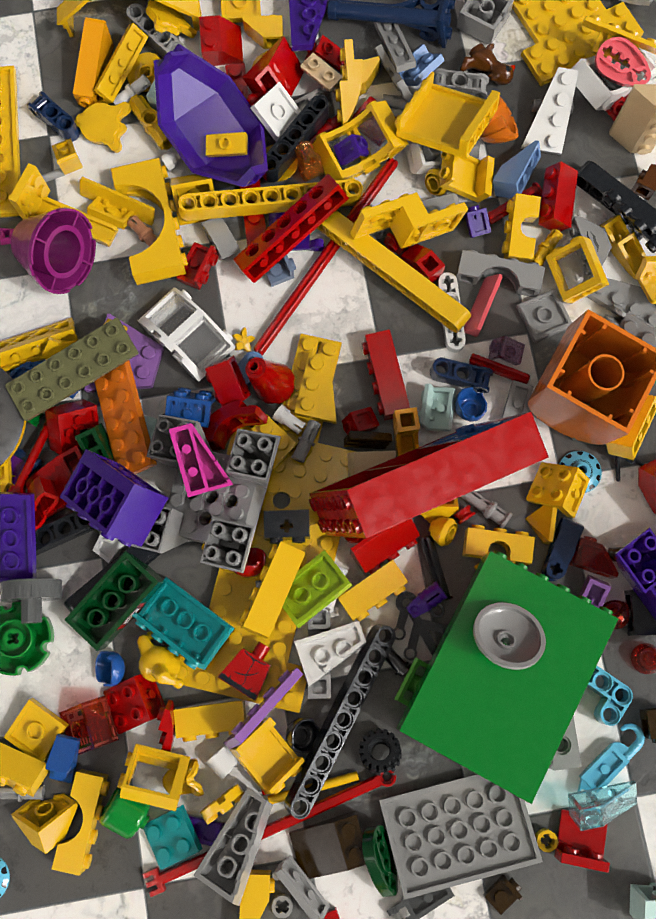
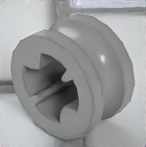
M287 894L275 896L272 900L273 914L278 918H286L291 914L293 909L291 898ZM286 900L289 903L286 905L288 910L278 911L276 909L278 908L277 901L284 902Z

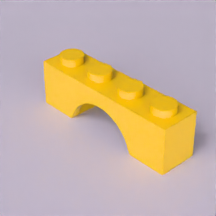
M84 769L76 771L70 796L80 805L83 813V822L79 833L74 838L64 840L57 845L52 870L80 876L85 869H89L92 861V854H89L91 845L95 844L98 836V830L95 829L97 820H100L104 810V806L101 805L103 796L107 795L110 782L107 781V774Z

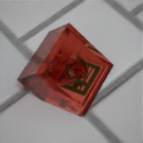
M105 695L80 703L59 713L60 718L69 724L65 729V735L80 739L78 755L119 740L117 727L113 722L110 713L111 708L107 703Z

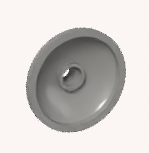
M494 603L482 609L475 619L473 626L475 642L484 656L498 666L512 670L526 669L537 663L543 655L546 646L543 628L539 621L524 608L511 603Z

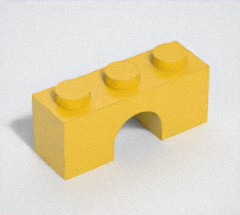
M516 193L511 200H508L506 212L509 213V217L504 226V233L507 234L506 241L502 244L504 259L515 258L519 262L529 263L534 259L536 238L525 236L521 231V223H533L539 217L541 197Z
M472 525L471 528L468 527L465 530L462 556L482 559L488 553L489 546L496 543L505 548L508 561L512 563L517 561L528 566L532 564L535 537H531L528 532L516 531L515 534H511L502 528H494L491 531L485 530V526Z

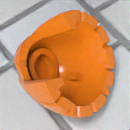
M499 97L496 113L480 136V139L486 143H505L515 140L519 136L515 119L511 116L510 109L501 97Z

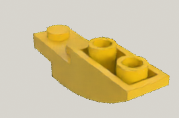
M345 39L343 48H340V60L344 61L345 68H342V81H339V89H335L336 102H340V109H337V121L341 122V126L351 121L357 107L362 84L363 60L354 59L353 39Z

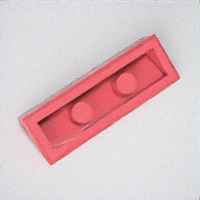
M501 274L488 276L484 279L471 309V317L464 326L465 333L474 337L479 335L503 278Z

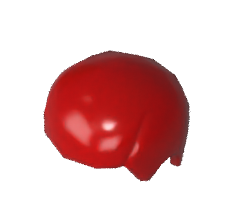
M251 547L244 573H235L245 578L258 576L263 566H266V553L264 550Z

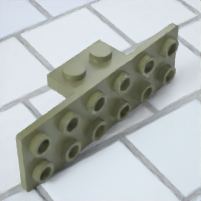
M114 318L10 381L5 387L21 416L28 422L132 359L139 352L120 320Z

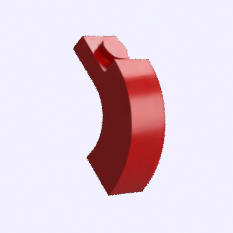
M236 400L216 410L210 416L209 427H202L212 451L225 450L229 438L237 429L245 426L266 424L268 416L257 405L247 406L242 400Z

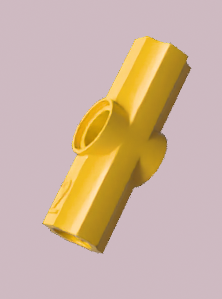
M136 94L132 96L128 104L131 106L133 114L143 125L145 132L152 137L161 150L170 149L173 145L158 126L157 111L152 109L142 95Z

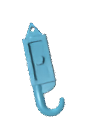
M628 723L620 728L621 731L633 730L636 733V740L629 747L620 742L610 743L579 775L580 783L577 796L580 797L593 793L598 795L630 762L629 760L644 744L645 736L639 726Z

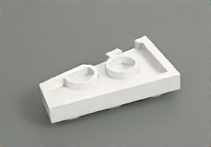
M359 621L294 641L308 687L366 644Z

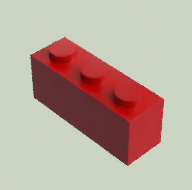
M562 161L547 167L545 170L538 222L539 225L550 231L557 229L560 232L571 228L578 176L577 170Z

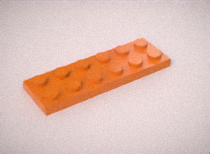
M128 360L95 380L94 383L114 461L122 464L134 474H138L157 464L156 460L146 457L151 441L131 364Z

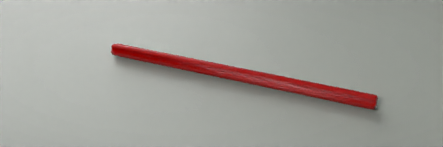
M388 158L346 218L355 223L360 211L372 203L394 172L398 164L397 160ZM333 240L328 242L254 346L255 352L264 355L340 248Z

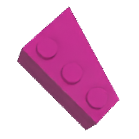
M191 422L169 428L188 497L233 485Z

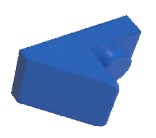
M57 734L46 764V769L50 770V779L72 784L76 773L80 745L79 738Z

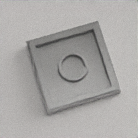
M555 289L516 306L534 343L567 330L568 326L572 323Z

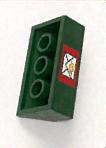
M125 551L64 620L96 651L105 649L131 621L132 615L140 611L165 581L152 568Z

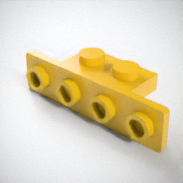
M590 15V17L585 16L581 24L600 32L591 52L593 54H596L600 46L608 39L623 37L637 48L656 55L655 39L647 38L646 40L639 37V34L635 31H623L619 25L603 23L599 17ZM610 48L607 50L602 49L605 58L610 56L613 62H619L621 65L628 67V61H619L618 54L612 56Z
M85 177L80 178V195L93 200L87 207V214L123 230L127 227L129 219L132 221L131 217L135 215L143 223L150 226L154 224V207Z

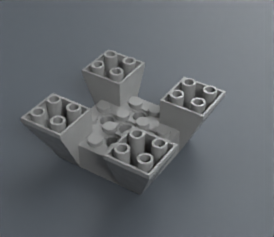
M159 414L146 457L177 469L167 506L163 507L142 547L134 544L131 546L162 554L191 540L205 544L200 563L244 573L281 437L237 429L230 455L212 452L233 485L198 494L197 497L196 495L188 497L169 428L191 422L211 452L212 450L200 422Z

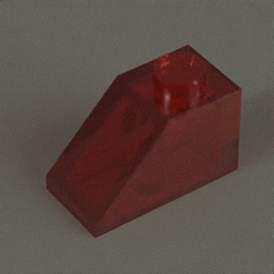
M589 536L579 539L576 551L569 565L609 579L617 578L619 573L604 545L597 543V539Z

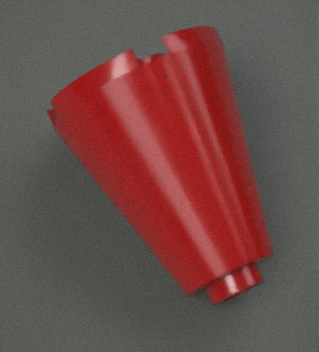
M259 357L250 359L246 364L245 372L257 396L267 404H280L289 399L294 392L295 375L286 365Z

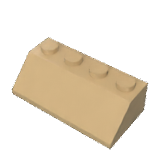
M634 84L609 131L610 136L630 153L645 155L651 153L656 146V84Z

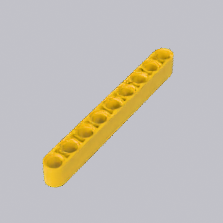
M356 179L336 180L349 197L340 207L355 205L361 197L362 184ZM318 182L183 194L178 200L179 215L186 221L286 212ZM289 196H292V197H294L295 199H294V200H291V199H289L288 197H289ZM272 198V199H274L275 201L271 202V201H268L267 199ZM252 200L255 203H248L246 201ZM232 202L234 205H227L226 203ZM206 204H212L213 206H212V207H206L205 205H206ZM185 206H191L192 208H191V209H185V208H183V207H185Z
M337 210L317 227L319 231L449 330L458 333L470 319L471 313L468 309L373 237L366 235L354 240L350 233L354 223Z

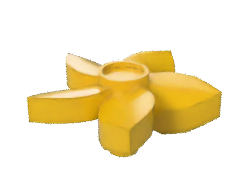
M243 327L240 335H232L234 340L237 341L235 343V351L243 349L246 352H251L250 343L255 337L247 336V330Z

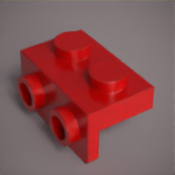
M194 242L186 257L188 265L185 266L186 274L176 276V279L200 290L202 284L205 285L207 283L209 271L218 261V254L215 246L211 245L208 248Z

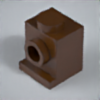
M651 164L647 171L642 170L631 189L635 194L648 201L656 190L655 164Z

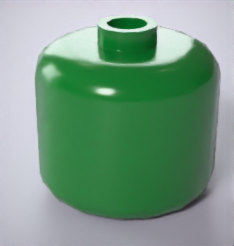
M117 787L101 814L100 824L121 837L129 839L136 834L139 828L143 829L150 818L147 814L151 805L120 798L121 788Z

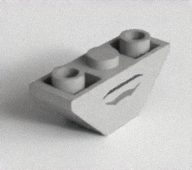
M574 216L571 228H569L570 236L572 238L584 236L591 239L602 266L612 248L605 228L580 216ZM583 249L576 250L577 255L581 256L584 273L588 275L589 279L594 277Z

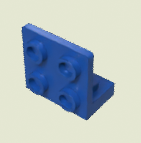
M178 388V390H174V392L167 395L165 415L198 421L201 427L208 428L210 425L211 406L216 401L215 395H212L211 391L200 390L199 393H193L189 388Z

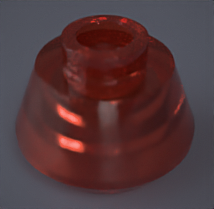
M610 600L603 605V607L613 612L612 615L618 618L614 629H620L627 625L629 622V607L624 601Z
M642 643L633 649L631 662L638 672L642 674H653L656 672V647L654 645Z

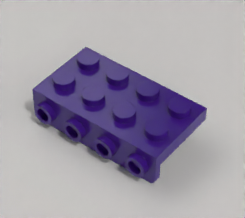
M0 492V583L7 580L37 578L34 493Z

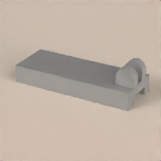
M288 856L283 862L278 864L272 877L277 881L281 880L310 919H324L330 905L292 856Z

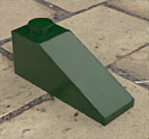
M102 423L75 436L83 453L88 449L114 461L108 434Z

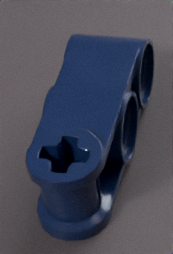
M43 91L39 92V96L32 103L29 102L27 104L28 109L38 119H41L64 140L71 138L73 142L79 138L80 131L72 116L53 102Z
M440 357L434 361L430 369V376L437 382L462 388L473 387L475 392L489 393L490 376H493L494 371L487 367L475 366ZM436 367H443L445 369V373H439L436 370ZM457 372H464L466 378H459L457 376Z
M562 517L557 525L553 542L550 543L541 573L547 576L551 582L561 579L566 574L569 563L576 551V545L584 530L583 525L565 517ZM555 566V571L558 573L553 575V570L550 568Z

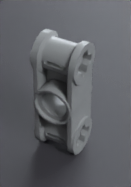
M437 68L433 71L434 84L483 99L487 98L486 85L489 83V77L486 74L452 71Z

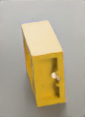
M577 236L571 239L570 243L566 246L557 247L551 251V254L546 256L563 302L572 304L609 285L592 241L587 237ZM582 248L594 277L569 289L558 260Z
M135 744L133 752H128L125 766H128L126 774L121 773L117 787L121 788L120 798L176 811L188 771L190 757ZM138 762L176 771L170 795L131 786Z

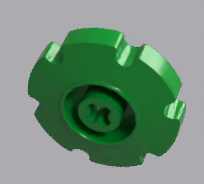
M13 602L10 609L6 606H0V674L16 676L21 675L23 668L27 672L36 670L50 655V651L47 650V644L54 642V629L49 617L43 616L41 623L21 624V602ZM15 634H16V635H19V636L17 637V639H18V641H19L18 643H15V642H14V641L16 640Z

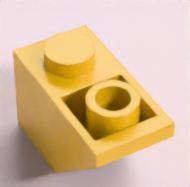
M282 15L243 16L244 32L263 49H270L283 36Z

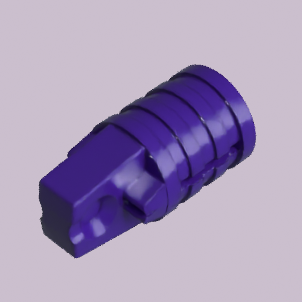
M435 581L428 588L418 593L406 608L411 616L416 618L436 607L437 604L447 599L448 596L438 582Z

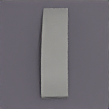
M321 610L308 621V637L330 630L329 611ZM331 671L308 687V699H331Z

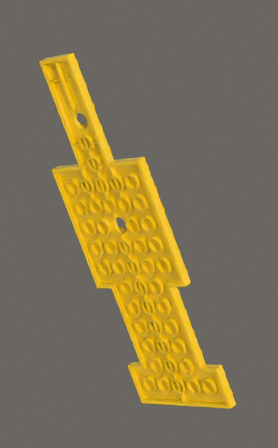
M306 334L300 335L292 372L295 375L294 392L289 399L283 402V405L291 411V414L294 415L309 352L330 356L333 381L342 342ZM294 415L306 423L304 428H300L302 431L298 435L284 424L278 422V426L298 445V438L302 437L309 420L315 419ZM315 420L321 424V427L313 443L315 445L311 446L304 463L298 462L291 457L294 454V449L271 472L251 547L264 550L266 553V567H268L271 560L268 558V554L272 546H277V544H270V540L266 541L264 538V511L309 509L310 539H305V543H292V540H283V542L306 552L299 570L324 550L335 562L340 536H327L321 532L317 523L319 520L317 512L312 510L309 499H311L309 493L347 478V454L356 451L318 443L323 421ZM245 426L240 429L251 431L252 428ZM237 431L230 437L227 455L231 454ZM283 492L290 497V503L284 509H279L273 504V498L277 493ZM286 522L285 526L281 527L286 533L289 532L290 528H293L289 522ZM219 568L209 609L235 629L205 670L198 667L195 670L184 663L186 658L180 654L181 667L175 679L183 680L184 686L260 704L264 700L263 695L272 686L275 688L280 683L278 679L286 670L291 672L298 668L303 675L275 705V708L300 713L307 681L301 665L288 663L297 626L282 607L269 638L264 639L242 629L241 625L243 622L239 621L245 608L249 609L252 603L249 597L253 588L256 587V581H261V579L258 578L259 575L245 578L237 575L234 571ZM260 641L270 648L264 661L269 663L271 668L258 699L254 701L218 678V676L242 648L252 653Z

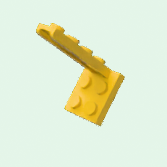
M30 163L26 166L9 197V201L23 220L58 208L77 210L47 197L51 190L37 167ZM77 210L86 216L91 223L92 239L110 247L119 229L113 224Z

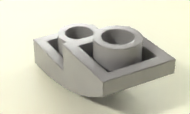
M222 218L209 219L201 223L209 242H212L216 247L220 260L241 251Z

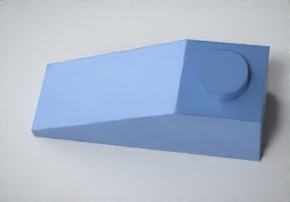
M535 140L499 168L497 174L493 176L492 182L495 196L512 198L516 193L522 194L541 158L539 141Z

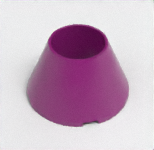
M58 208L20 221L14 228L11 236V250L16 260L42 289L54 294L69 293L70 289L76 285L80 286L90 273L95 259L96 240L92 239L90 230L92 225L86 216L71 208Z

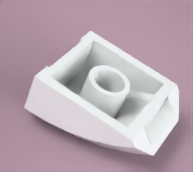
M408 141L409 144L404 150L409 162L410 172L426 174L432 168L441 169L442 151Z

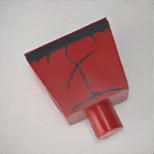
M260 641L252 653L242 648L219 674L218 678L256 701L271 668V665L264 661L270 648Z

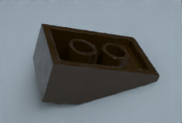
M356 810L289 832L297 863L309 879L349 871L366 865L362 850L363 834Z

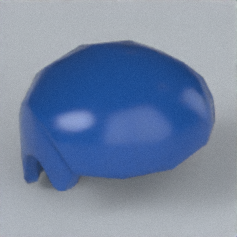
M468 387L458 393L454 408L459 417L466 421L474 422L480 420L487 412V402L483 397V393H477L473 390V387Z
M101 651L97 655L95 662L96 679L98 682L105 683L103 686L118 685L123 679L126 669L124 659L117 652Z

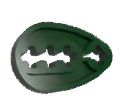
M382 825L367 827L363 834L362 850L369 875L382 897L395 896L398 892L397 869L387 830Z

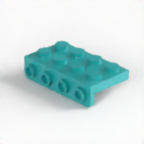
M165 577L164 584L149 599L140 613L135 612L132 615L137 619L135 624L145 631L147 628L153 632L151 636L160 643L166 642L169 645L167 649L176 656L181 654L186 658L184 663L195 670L198 667L205 670L235 628L171 579Z

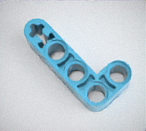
M596 666L587 685L589 689L602 697L595 707L594 716L599 723L613 726L621 720L633 699V693L628 686ZM599 675L602 676L604 680V684L601 688H598L595 683V680ZM618 689H621L623 692L621 701H618L615 697ZM609 708L611 718L606 721L603 717V712Z

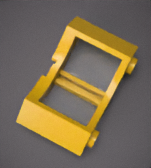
M386 100L370 102L366 109L353 120L328 133L322 132L316 136L311 149L325 175L329 174L335 181L355 179V177L357 178L363 173L367 175L379 168L381 162L387 160L388 157L392 159L409 144L407 140L396 137V118ZM351 134L363 136L368 143L370 154L368 156H360L345 166L340 165L333 146Z

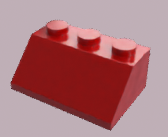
M411 518L365 538L350 548V555L364 575L368 572L371 575L382 568L380 564L388 560L390 562L399 557L400 554L398 552L403 548L409 550L418 543L416 539L419 538L420 534Z

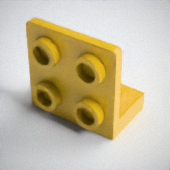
M542 462L526 500L530 503L557 507L566 517L575 518L590 479L579 467Z

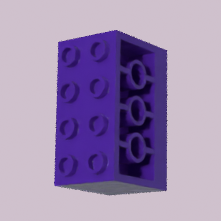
M88 449L85 450L60 495V498L67 503L66 507L78 512V517L90 521L88 525L102 531L101 535L111 541L117 538L119 542L129 547L132 544L142 547L168 500L167 496L122 464Z

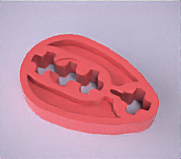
M610 38L598 49L595 56V67L603 78L627 87H633L634 84H646L650 80L651 72L646 59L640 50L626 38ZM608 48H610V54L612 56L618 54V59L621 62L627 60V66L629 68L625 67L622 70L620 68L621 64L619 62L613 64L611 62L612 57L607 56L605 58L603 56L604 51H602V49L607 50ZM641 72H644L645 74L643 77L645 78V80L641 79L640 81H637L638 76L636 73L639 74Z

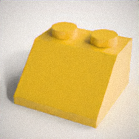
M198 174L171 178V190L179 225L209 220L186 221L182 219L179 215L178 200L183 194L215 191L213 179ZM206 204L205 206H206V207H212L213 205H212V204ZM185 206V207H183V208H185V209H191L192 207H191V206Z

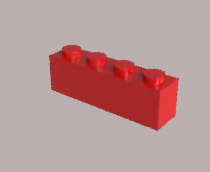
M389 329L366 334L364 342L361 343L363 354L368 355L369 362L366 363L369 375L373 374L374 382H372L374 395L378 394L379 398L377 403L378 413L383 415L384 421L393 419L395 410L410 408Z

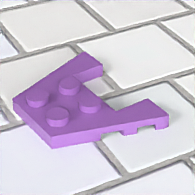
M107 314L106 320L107 318L113 320L116 317ZM120 320L122 325L127 326L128 330L126 332L139 352L138 355L129 360L137 389L153 388L164 348ZM92 382L85 386L84 391L94 393L96 391L95 383Z

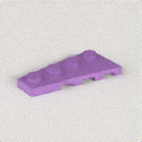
M298 668L291 672L286 670L278 679L280 683L275 688L272 686L263 695L264 700L259 705L255 704L247 713L248 717L243 722L240 721L232 729V734L223 744L229 750L242 744L299 680L303 673Z

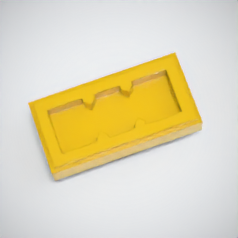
M246 132L206 135V156L208 158L247 155L248 134Z

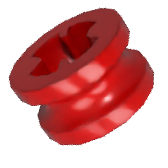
M470 505L453 515L454 518L459 519V525L476 514L470 510Z

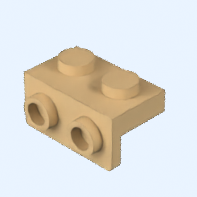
M312 53L300 65L301 70L327 91L335 93V89H339V81H342V75L315 53Z

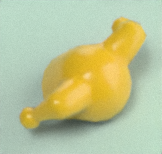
M152 631L139 636L137 645L141 654L139 660L141 675L148 681L173 685L175 688L180 689L183 686V680L175 679L181 667L180 656L171 653L167 649L168 647L154 645L151 640H154L151 636Z

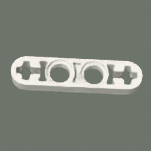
M450 272L443 273L439 277L437 286L446 293L447 286L444 280L448 279V282L451 284L449 287L450 292H447V294L460 303L456 276ZM443 325L446 348L453 353L460 352L466 340L464 326L460 332L456 333V340L460 342L458 346H455L454 343H450L455 332Z

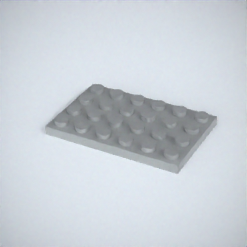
M478 774L379 800L404 900L543 862L525 801Z

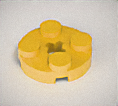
M238 783L200 811L207 825L219 817L218 812L223 815L234 806L232 801L234 803L240 801L245 792Z

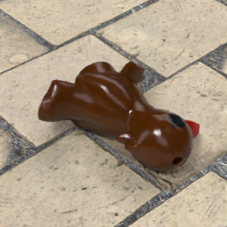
M481 43L471 49L469 52L471 57H464L460 71L464 72L467 69H472L477 72L490 73L488 77L491 78V81L498 85H507L513 79L515 65H508L497 60L493 53L494 43H490L486 48Z

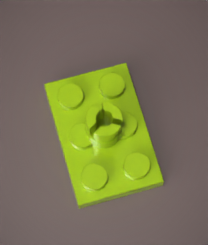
M324 550L298 570L283 604V609L294 624L300 628L353 585Z

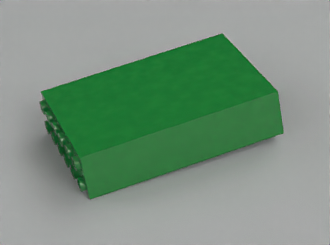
M495 550L494 553L490 551L482 557L396 729L532 804L618 618L612 615L613 612L602 606L597 608L591 604L592 601L582 595L577 597L569 593L570 589L561 584L556 586L548 582L549 578L541 573L533 574L527 571L528 567L517 561L512 563L507 560L505 554ZM503 602L515 604L530 612L539 621L546 638L545 650L538 662L526 669L512 670L498 666L486 658L479 650L473 635L475 619L482 609L488 605Z

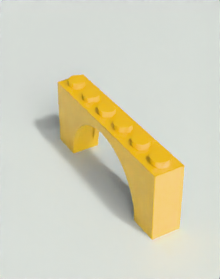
M155 158L111 168L113 183L117 192L126 196H136L150 200L159 206L165 215L164 226L157 240L144 251L129 256L131 271L136 284L141 285L186 274L185 266L188 265L186 254L181 253V248L184 247L182 236L177 235L176 231L180 229L178 218L173 217V212H176L173 199H169L172 191L170 183L165 182V178H168L166 166H161L160 159Z

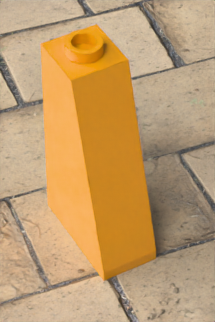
M85 17L73 89V95L77 104L84 108L98 103L100 96L93 90L111 59L114 48L105 20Z

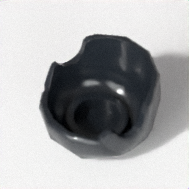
M311 718L295 719L286 730L288 745L297 753H309L320 727Z

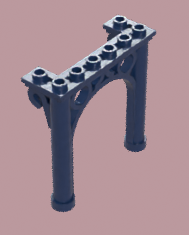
M329 0L328 19L334 21L347 19L402 24L419 29L420 37L426 41H436L438 39V44L442 48H446L447 41L451 40L452 27H449L451 22L450 11L455 7V0H437L432 5L426 4L424 0H407L397 4Z

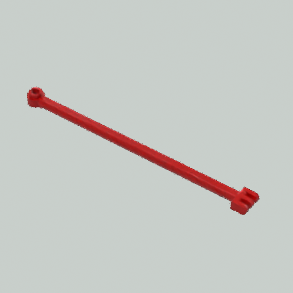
M381 773V776L375 775L314 803L310 813L304 819H297L288 814L266 824L261 840L380 786L390 787L396 781V774H391L389 780L383 779V773ZM207 852L160 872L157 866L142 873L143 879L150 876L154 878L145 883L147 888L154 885L157 887L149 892L150 897L166 890L165 883L198 869Z

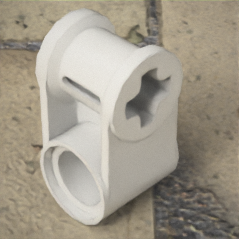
M224 745L206 764L222 780L239 761Z

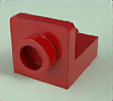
M371 406L350 412L342 420L343 429L347 434L351 430L367 432L380 426Z

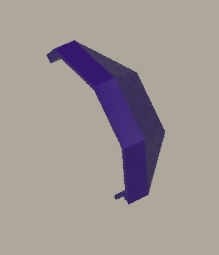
M180 44L173 51L168 52L163 59L154 60L158 126L190 171L194 174L241 187L255 184L268 171L264 126L251 110L250 104L231 77ZM246 132L248 134L247 155L209 158L206 156V135Z

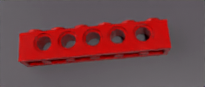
M327 174L234 258V261L242 272L255 283L342 206L349 197L340 185Z

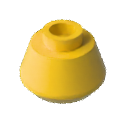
M432 168L425 175V186L435 196H442L447 191L439 187V173L441 170L439 168Z
M453 518L433 520L429 527L430 535L439 546L449 545L456 535L457 523Z

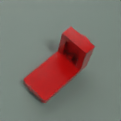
M324 35L315 40L312 50H306L305 60L312 53H315L339 72L340 66L344 65V61L340 60V47Z

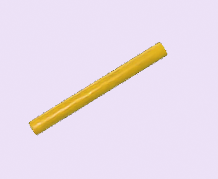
M357 771L326 779L321 791L358 781ZM312 783L304 785V788H309ZM289 790L268 795V801L271 804L285 801Z

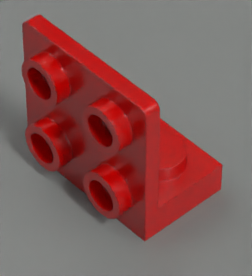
M141 674L103 691L118 734H122L157 718L161 706L166 707L157 683L146 680Z
M561 809L557 833L558 845L555 849L554 857L564 864L609 873L610 863L603 858L608 819Z

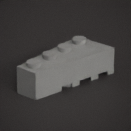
M249 788L246 789L193 875L226 900L240 906L273 806Z

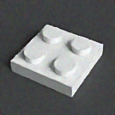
M280 82L275 84L250 107L275 142L301 112Z

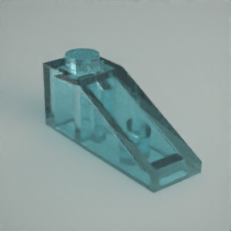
M633 780L568 794L569 815L580 831L603 827L637 804L636 782Z

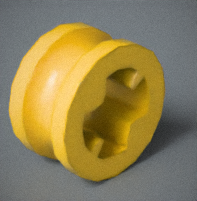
M542 828L536 832V841L542 851L552 852L556 849L558 839L555 833L547 828ZM544 834H547L552 839L551 843L548 842V846L541 842V837L545 838Z

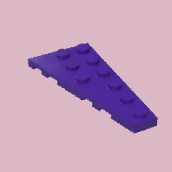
M289 0L292 51L313 49L329 0Z

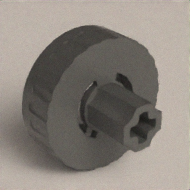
M16 579L0 583L1 602H21V624L41 623L42 602L62 599V580Z

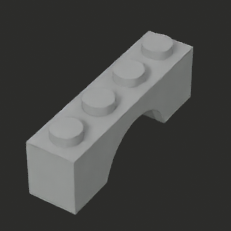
M462 250L456 278L457 282L476 285L486 275L501 274L512 282L516 294L536 297L542 288L545 267L534 262H519L515 258L504 259L495 254L485 255L475 250Z

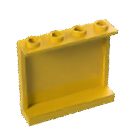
M431 72L427 79L422 81L419 90L414 92L411 101L406 103L401 115H397L395 120V127H397L396 137L466 159L496 113L500 92L492 90L487 99L476 97L434 84V72Z

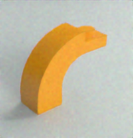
M417 407L395 410L393 413L396 456L419 447L418 434L420 423Z

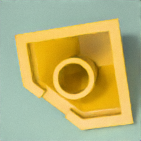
M62 793L54 795L53 799L50 800L30 799L13 812L11 816L30 843L44 854H47L65 839L78 804Z

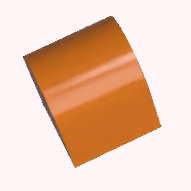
M588 309L568 326L528 400V407L543 423L570 438H576L575 440L589 444L604 445L629 434L656 381V348Z

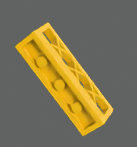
M134 23L129 24L93 90L100 96L98 103L110 104L114 102L148 39V36Z
M72 317L0 341V368L6 372L26 362H36L44 359L41 358V354L49 337L66 341H78L79 338L75 331Z

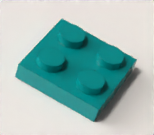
M184 804L177 807L176 811L171 810L147 822L143 828L161 870L203 849Z

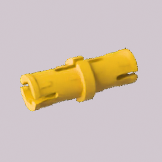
M552 229L547 238L538 245L534 259L530 262L542 266L546 256L551 254V251L562 239L563 234L557 229Z

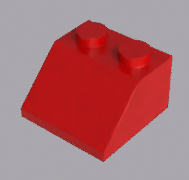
M220 15L199 17L203 59L213 66L244 63L241 26Z

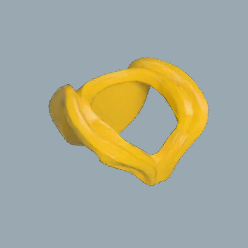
M196 758L190 759L181 795L193 794L198 797L204 795L201 784L194 781V777L199 769ZM171 769L165 773L162 779L163 786L169 794L176 775V771Z

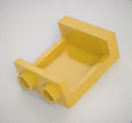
M442 152L439 187L477 203L491 196L494 170L493 157L488 155L479 160L468 155L464 159Z
M271 717L264 718L242 744L230 749L231 753L265 794L279 793L286 786L284 782L290 776H296L302 770L301 765L305 762L303 757H298L274 728L276 723Z

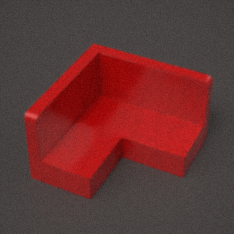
M85 399L54 406L45 411L49 446L52 451L59 455L76 445L80 448L75 436L80 433V430L99 424L97 405Z

